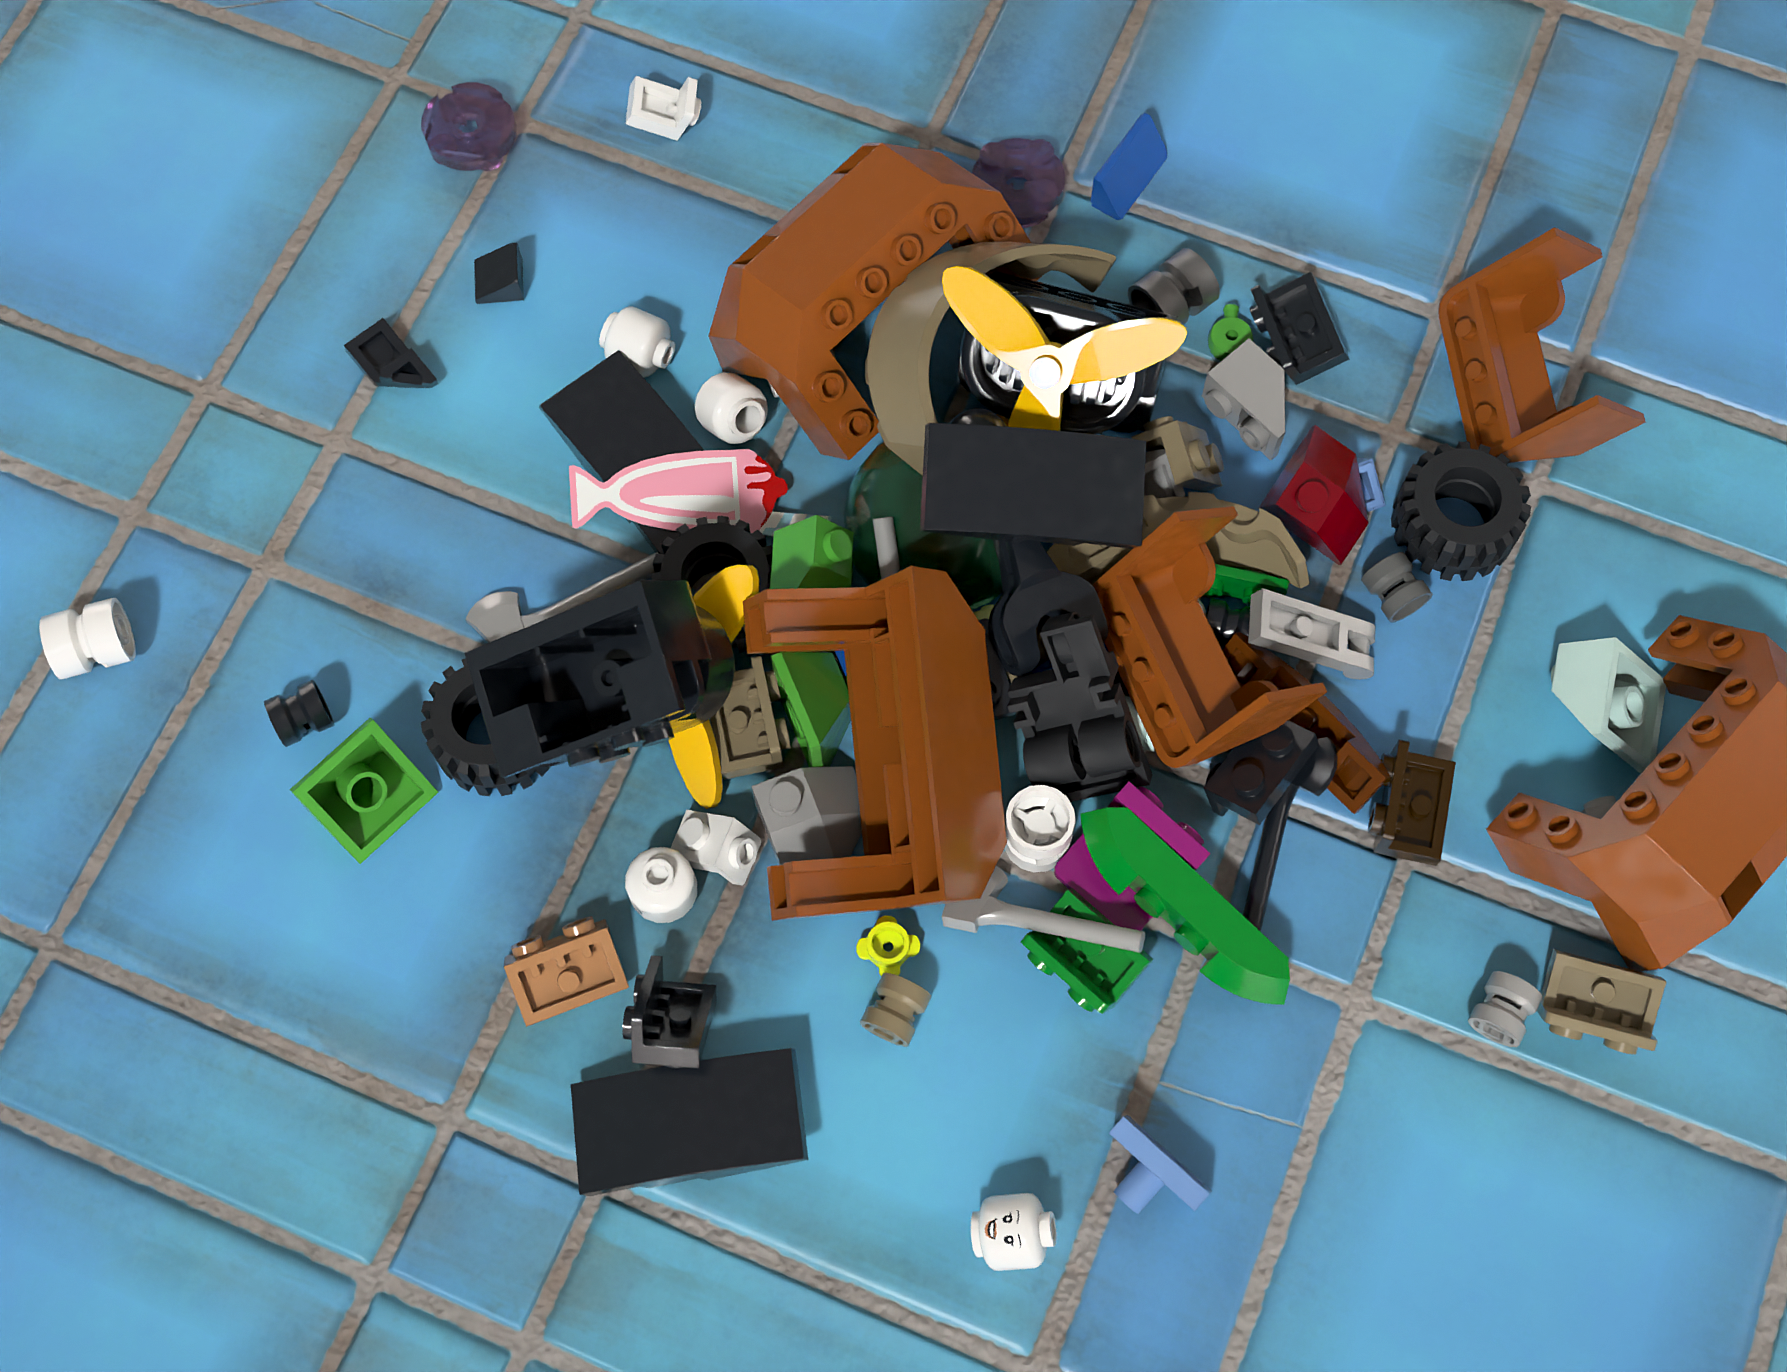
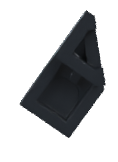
M384 318L344 345L347 354L374 386L433 388L438 384L437 379L412 348L408 349Z

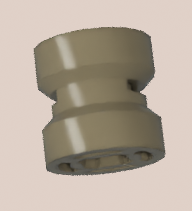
M883 973L876 987L881 1000H876L874 1005L866 1008L860 1020V1025L888 1042L908 1047L915 1033L913 1025L915 1017L913 1015L925 1012L931 1000V995L912 981L895 974Z

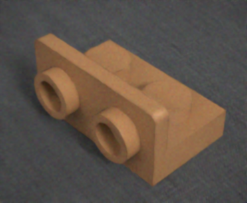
M592 916L584 917L563 926L564 934L543 942L542 936L538 935L511 946L512 954L505 957L504 969L526 1027L629 988V983L611 938L606 919L594 923Z

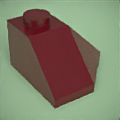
M1314 425L1259 508L1279 518L1286 529L1338 565H1342L1369 524L1356 453Z

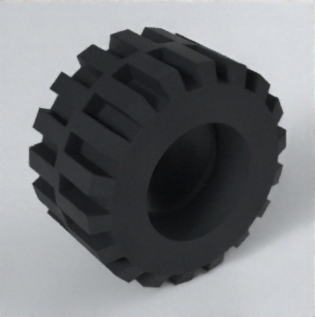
M1458 442L1455 449H1451L1449 444L1446 443L1437 446L1434 454L1430 451L1425 452L1420 456L1417 464L1412 465L1394 502L1393 509L1395 510L1391 516V527L1398 528L1394 539L1397 546H1407L1404 554L1412 563L1417 559L1423 563L1420 568L1421 571L1430 575L1432 569L1441 572L1440 579L1448 581L1452 580L1454 574H1459L1461 581L1473 580L1477 571L1484 577L1492 573L1496 565L1501 566L1507 559L1527 526L1525 523L1530 517L1531 505L1526 503L1531 494L1528 486L1519 485L1524 477L1518 468L1510 470L1507 467L1510 459L1502 453L1496 458L1489 454L1491 447L1480 444L1478 450L1470 449V442ZM1442 498L1464 500L1477 509L1482 516L1484 524L1479 526L1457 524L1440 511L1436 500Z
M718 516L717 523H708L707 517L696 519L697 526L689 529L686 523L677 528V539L674 540L668 536L661 544L663 554H656L652 563L655 573H651V580H685L689 582L690 589H692L697 580L708 573L722 571L734 565H752L757 569L759 575L758 593L765 589H770L773 547L772 545L767 546L766 537L759 530L751 534L749 523L740 519L734 526L730 525L729 517ZM745 624L731 643L732 647L737 646L739 653L747 650Z
M466 658L461 660L464 665L461 669L455 671L452 666L448 667L442 672L446 680L442 684L434 681L428 690L433 701H424L421 710L426 718L425 721L421 722L422 733L427 739L426 744L444 773L450 780L454 778L458 786L468 792L474 786L478 794L482 796H491L492 788H497L501 796L513 794L511 786L520 783L523 790L533 785L530 776L536 772L543 777L549 770V767L536 766L510 777L501 778L492 745H478L466 741V733L470 723L482 711Z

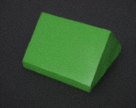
M372 718L365 721L290 789L306 810L359 864L366 860L439 793Z

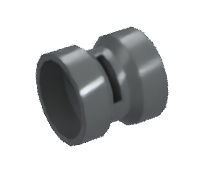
M1404 552L1392 554L1370 568L1361 579L1370 594L1378 595L1381 599V610L1390 623L1397 622L1413 614L1424 606L1433 595L1423 580H1417L1412 574L1413 565Z

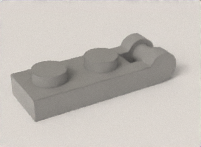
M1261 589L1251 595L1248 643L1343 671V675L1347 678L1361 680L1374 676V658L1369 656L1370 645L1375 643L1374 624L1266 589Z

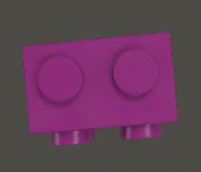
M1128 782L1107 806L1129 808L1195 871L1211 854L1202 846L1204 841L1198 832L1186 823L1179 822L1177 824L1162 811L1163 804L1159 798L1142 786L1136 788ZM1084 834L1081 835L1055 865V877L1068 889L1073 888L1115 926L1141 931L1152 919V916L1137 904L1134 899L1136 892L1129 886L1118 895L1106 882L1089 853Z

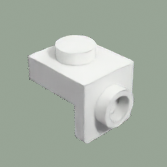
M635 76L629 89L625 124L678 141L688 125H695L700 114L701 99L696 98L698 80L688 77L680 90Z
M686 810L670 849L679 851L689 860L692 868L719 873L732 884L742 886L745 884L750 869L756 860L761 839L734 817Z

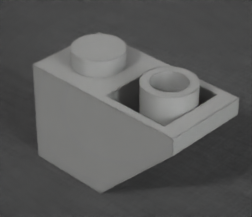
M1248 338L1207 373L1202 398L1208 409L1220 419L1225 418L1239 431L1242 440L1249 448L1254 451H1261L1269 460H1272L1278 455L1285 435L1284 369Z

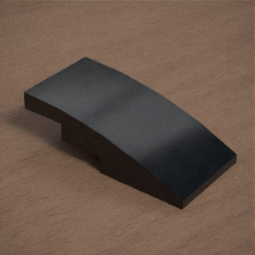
M619 350L539 405L540 410L584 469L603 483L625 467L646 459L675 453L704 451L674 412ZM627 519L629 523H634L655 553L663 554L661 544L668 536L674 540L678 538L677 531L646 526Z
M928 423L925 425L920 531L1015 543L1030 540L1072 546L1087 543L1128 549L1141 547L1146 441L1033 428Z
M792 1048L705 1059L700 1061L699 1068H669L661 1066L570 1084L579 1195L595 1196L634 1187L654 1188L698 1178L713 1180L809 1160L796 1050Z

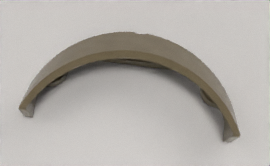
M1007 241L983 242L961 246L941 253L911 271L907 275L905 282L894 288L884 302L872 328L868 356L865 360V380L869 386L874 410L879 420L877 428L885 445L923 476L925 425L928 423H938L931 401L929 363L936 332L950 307L944 295L942 285L943 272L947 268L965 266L985 274L1000 266L1011 270L1021 277L1030 279L1039 278L1051 270L1060 271L1075 279L1088 291L1094 293L1116 261V256L1103 251L1073 245Z
M1188 492L1186 497L1158 499L1154 495L1144 496L1142 541L1175 512L1234 506L1238 516L1206 542L1215 564L1252 570L1286 579L1290 584L1300 589L1309 584L1305 557L1281 520L1261 508H1259L1258 512L1236 503L1219 500L1214 494ZM1054 543L1047 553L1058 570L1080 576L1093 585L1132 549L1087 543L1076 546ZM1049 616L1041 617L1036 628L1037 642L1041 655L1039 664L1036 667L1049 660L1040 634L1048 618H1051ZM1006 671L1007 677L1012 683L1016 676Z

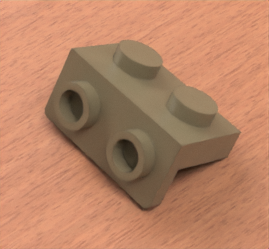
M1166 416L1146 423L1144 425L1145 432L1131 437L1132 439L1146 441V451L1165 449L1175 485L1200 492H1207L1222 486L1219 473L1224 470L1223 460L1217 446L1214 443H1209L1206 430L1190 425L1185 421H1174L1172 416Z
M761 656L751 658L753 668L735 671L732 688L725 703L710 718L718 748L723 780L783 768L781 750L791 748L785 718L774 719L771 702L780 701L777 680L773 670L764 672Z
M1553 949L1541 992L1542 1000L1537 1013L1544 1022L1550 1024L1549 1031L1566 1038L1581 1040L1583 1033L1604 1038L1603 1045L1619 1052L1636 1054L1638 1047L1655 1051L1658 1040L1652 1035V1031L1667 981L1656 975Z

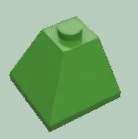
M818 515L774 531L770 589L852 588L854 532Z
M779 652L771 655L780 700L808 767H830L851 721L847 676H844L842 668L839 669L833 653Z

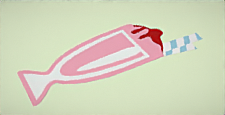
M750 449L692 451L650 458L625 467L604 483L598 481L578 466H569L572 528L583 526L599 510L605 507L610 508L613 512L628 520L671 531H676L677 528L685 523L689 529L697 526L696 519L707 517L708 523H717L718 516L729 517L730 525L735 526L740 519L749 523L751 534L759 530L763 535L774 537V531L815 516L772 512L777 498L786 495L788 491L787 483L783 478L777 477L771 466ZM821 516V517H823V518H825V519L831 521V517H832V516Z

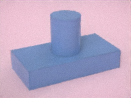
M1129 1115L1123 1116L1109 1132L1113 1138L1139 1160L1113 1191L1121 1201L1137 1214L1144 1209L1164 1184L1194 1211L1212 1192L1209 1187Z

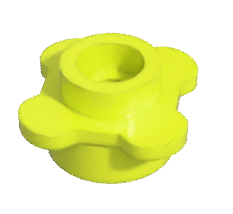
M885 915L876 921V926L870 930L867 938H861L857 942L856 951L859 958L870 960L879 968L881 977L883 973L899 976L901 965L909 957H914L919 953L920 941L917 936L908 935L906 930L897 924L896 918ZM891 943L894 947L893 950L886 952L883 949L884 944Z

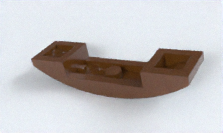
M1241 632L1235 633L1222 649L1240 687L1256 680L1269 681L1278 690L1312 684L1267 648L1248 643L1249 637ZM1325 695L1288 720L1315 733L1317 739L1328 737L1333 741L1338 756L1337 769L1327 789L1353 814L1358 813L1390 777L1384 764L1367 740Z

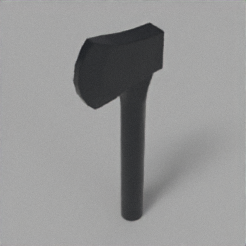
M1328 737L1317 739L1319 746L1266 816L1243 911V916L1260 932L1293 799L1299 789L1319 797L1329 786L1336 772L1338 760L1336 746Z

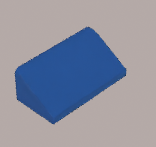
M1144 112L1143 115L1139 116L1093 179L1091 206L1116 220L1123 219L1167 159L1166 147L1151 116Z

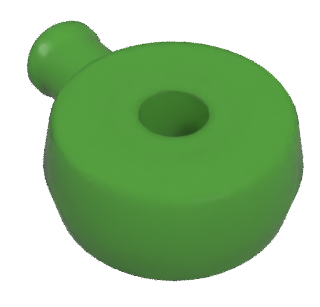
M1227 304L1223 307L1224 318L1217 321L1208 334L1209 350L1220 361L1225 359L1248 338L1253 341L1252 330L1245 321L1238 318L1239 307L1235 304Z

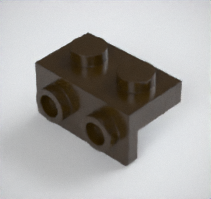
M1399 739L1390 755L1383 753L1380 759L1390 777L1383 784L1382 802H1374L1369 818L1368 833L1376 835L1373 852L1437 866L1441 861L1456 762L1408 752L1410 742Z

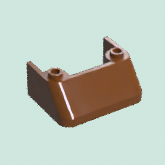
M1554 227L1451 287L1443 296L1439 305V320L1467 442H1470V449L1478 450L1480 444L1491 447L1489 454L1497 458L1502 453L1510 459L1508 463L1571 457L1583 454L1646 422L1644 413L1599 395L1576 406L1566 407L1558 412L1556 409L1538 331L1555 322L1563 311L1565 293L1561 280L1601 259L1602 253L1600 248Z
M1234 506L1175 512L1142 541L1141 547L1133 548L1092 585L1098 594L1107 620L1109 633L1104 643L1108 651H1114L1119 665V675L1158 757L1164 764L1172 768L1197 764L1267 734L1327 693L1323 682L1278 690L1269 681L1256 680L1240 687L1198 599L1210 590L1216 574L1215 562L1206 542L1238 516Z

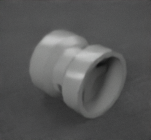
M1496 971L1490 975L1484 987L1487 995L1484 1002L1474 1007L1468 1022L1475 1031L1491 1041L1508 1047H1518L1526 1033L1524 1022L1527 1016L1533 1015L1537 1011L1542 1000V994L1525 980L1509 973Z

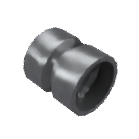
M1183 248L1159 265V271H1151L1130 286L1127 295L1130 305L1178 316L1177 321L1185 324L1188 322L1189 315L1195 316L1218 300L1220 289L1214 272L1207 262L1191 249Z

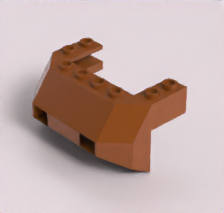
M865 143L728 267L708 337L723 372L767 379L820 454L850 460L879 433L877 428L879 421L830 350L891 294L894 288L900 286L911 271L926 262L947 241L953 249L983 242L1031 243L1001 192L942 153L887 143ZM998 266L992 269L994 271L1021 277L1005 267ZM1041 277L1030 280L1038 281Z
M910 566L867 587L765 589L742 601L747 654L844 651L864 848V856L791 861L783 863V865L768 866L767 874L772 921L874 912L980 899L1007 844L985 629L947 572Z
M1678 615L1650 646L1648 651L1651 657L1676 663L1663 678L1670 694L1704 703L1603 818L1599 819L1519 792L1486 828L1510 872L1592 902L1629 969L1640 972L1662 969L1728 926L1787 857V653L1765 633Z

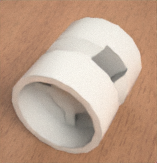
M109 598L84 606L81 615L73 609H68L42 616L40 619L39 630L44 653L51 669L59 679H67L92 671L95 662L101 663L104 667L108 668L134 661L136 650L132 629L126 612L117 598Z
M1035 785L1019 791L1009 802L1005 816L1007 844L1004 849L1010 860L1018 867L1030 872H1047L1053 869L1069 850L1076 821L1074 808L1068 797L1056 788L1046 785Z

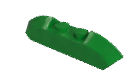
M1107 807L1080 813L1083 834L1089 853L1106 882L1118 895L1129 886L1136 892L1134 895L1135 901L1146 913L1154 918L1161 916L1176 930L1174 937L1184 949L1195 956L1202 954L1207 959L1199 970L1204 976L1221 988L1242 998L1267 1004H1285L1290 982L1289 958L1129 808Z

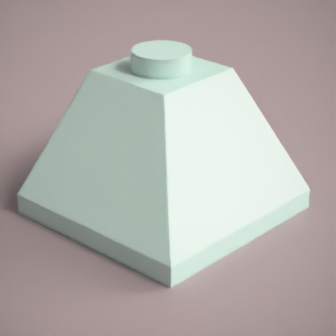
M1616 637L1559 644L1556 664L1551 671V691L1595 738L1639 773H1642L1656 758L1666 690L1663 677Z

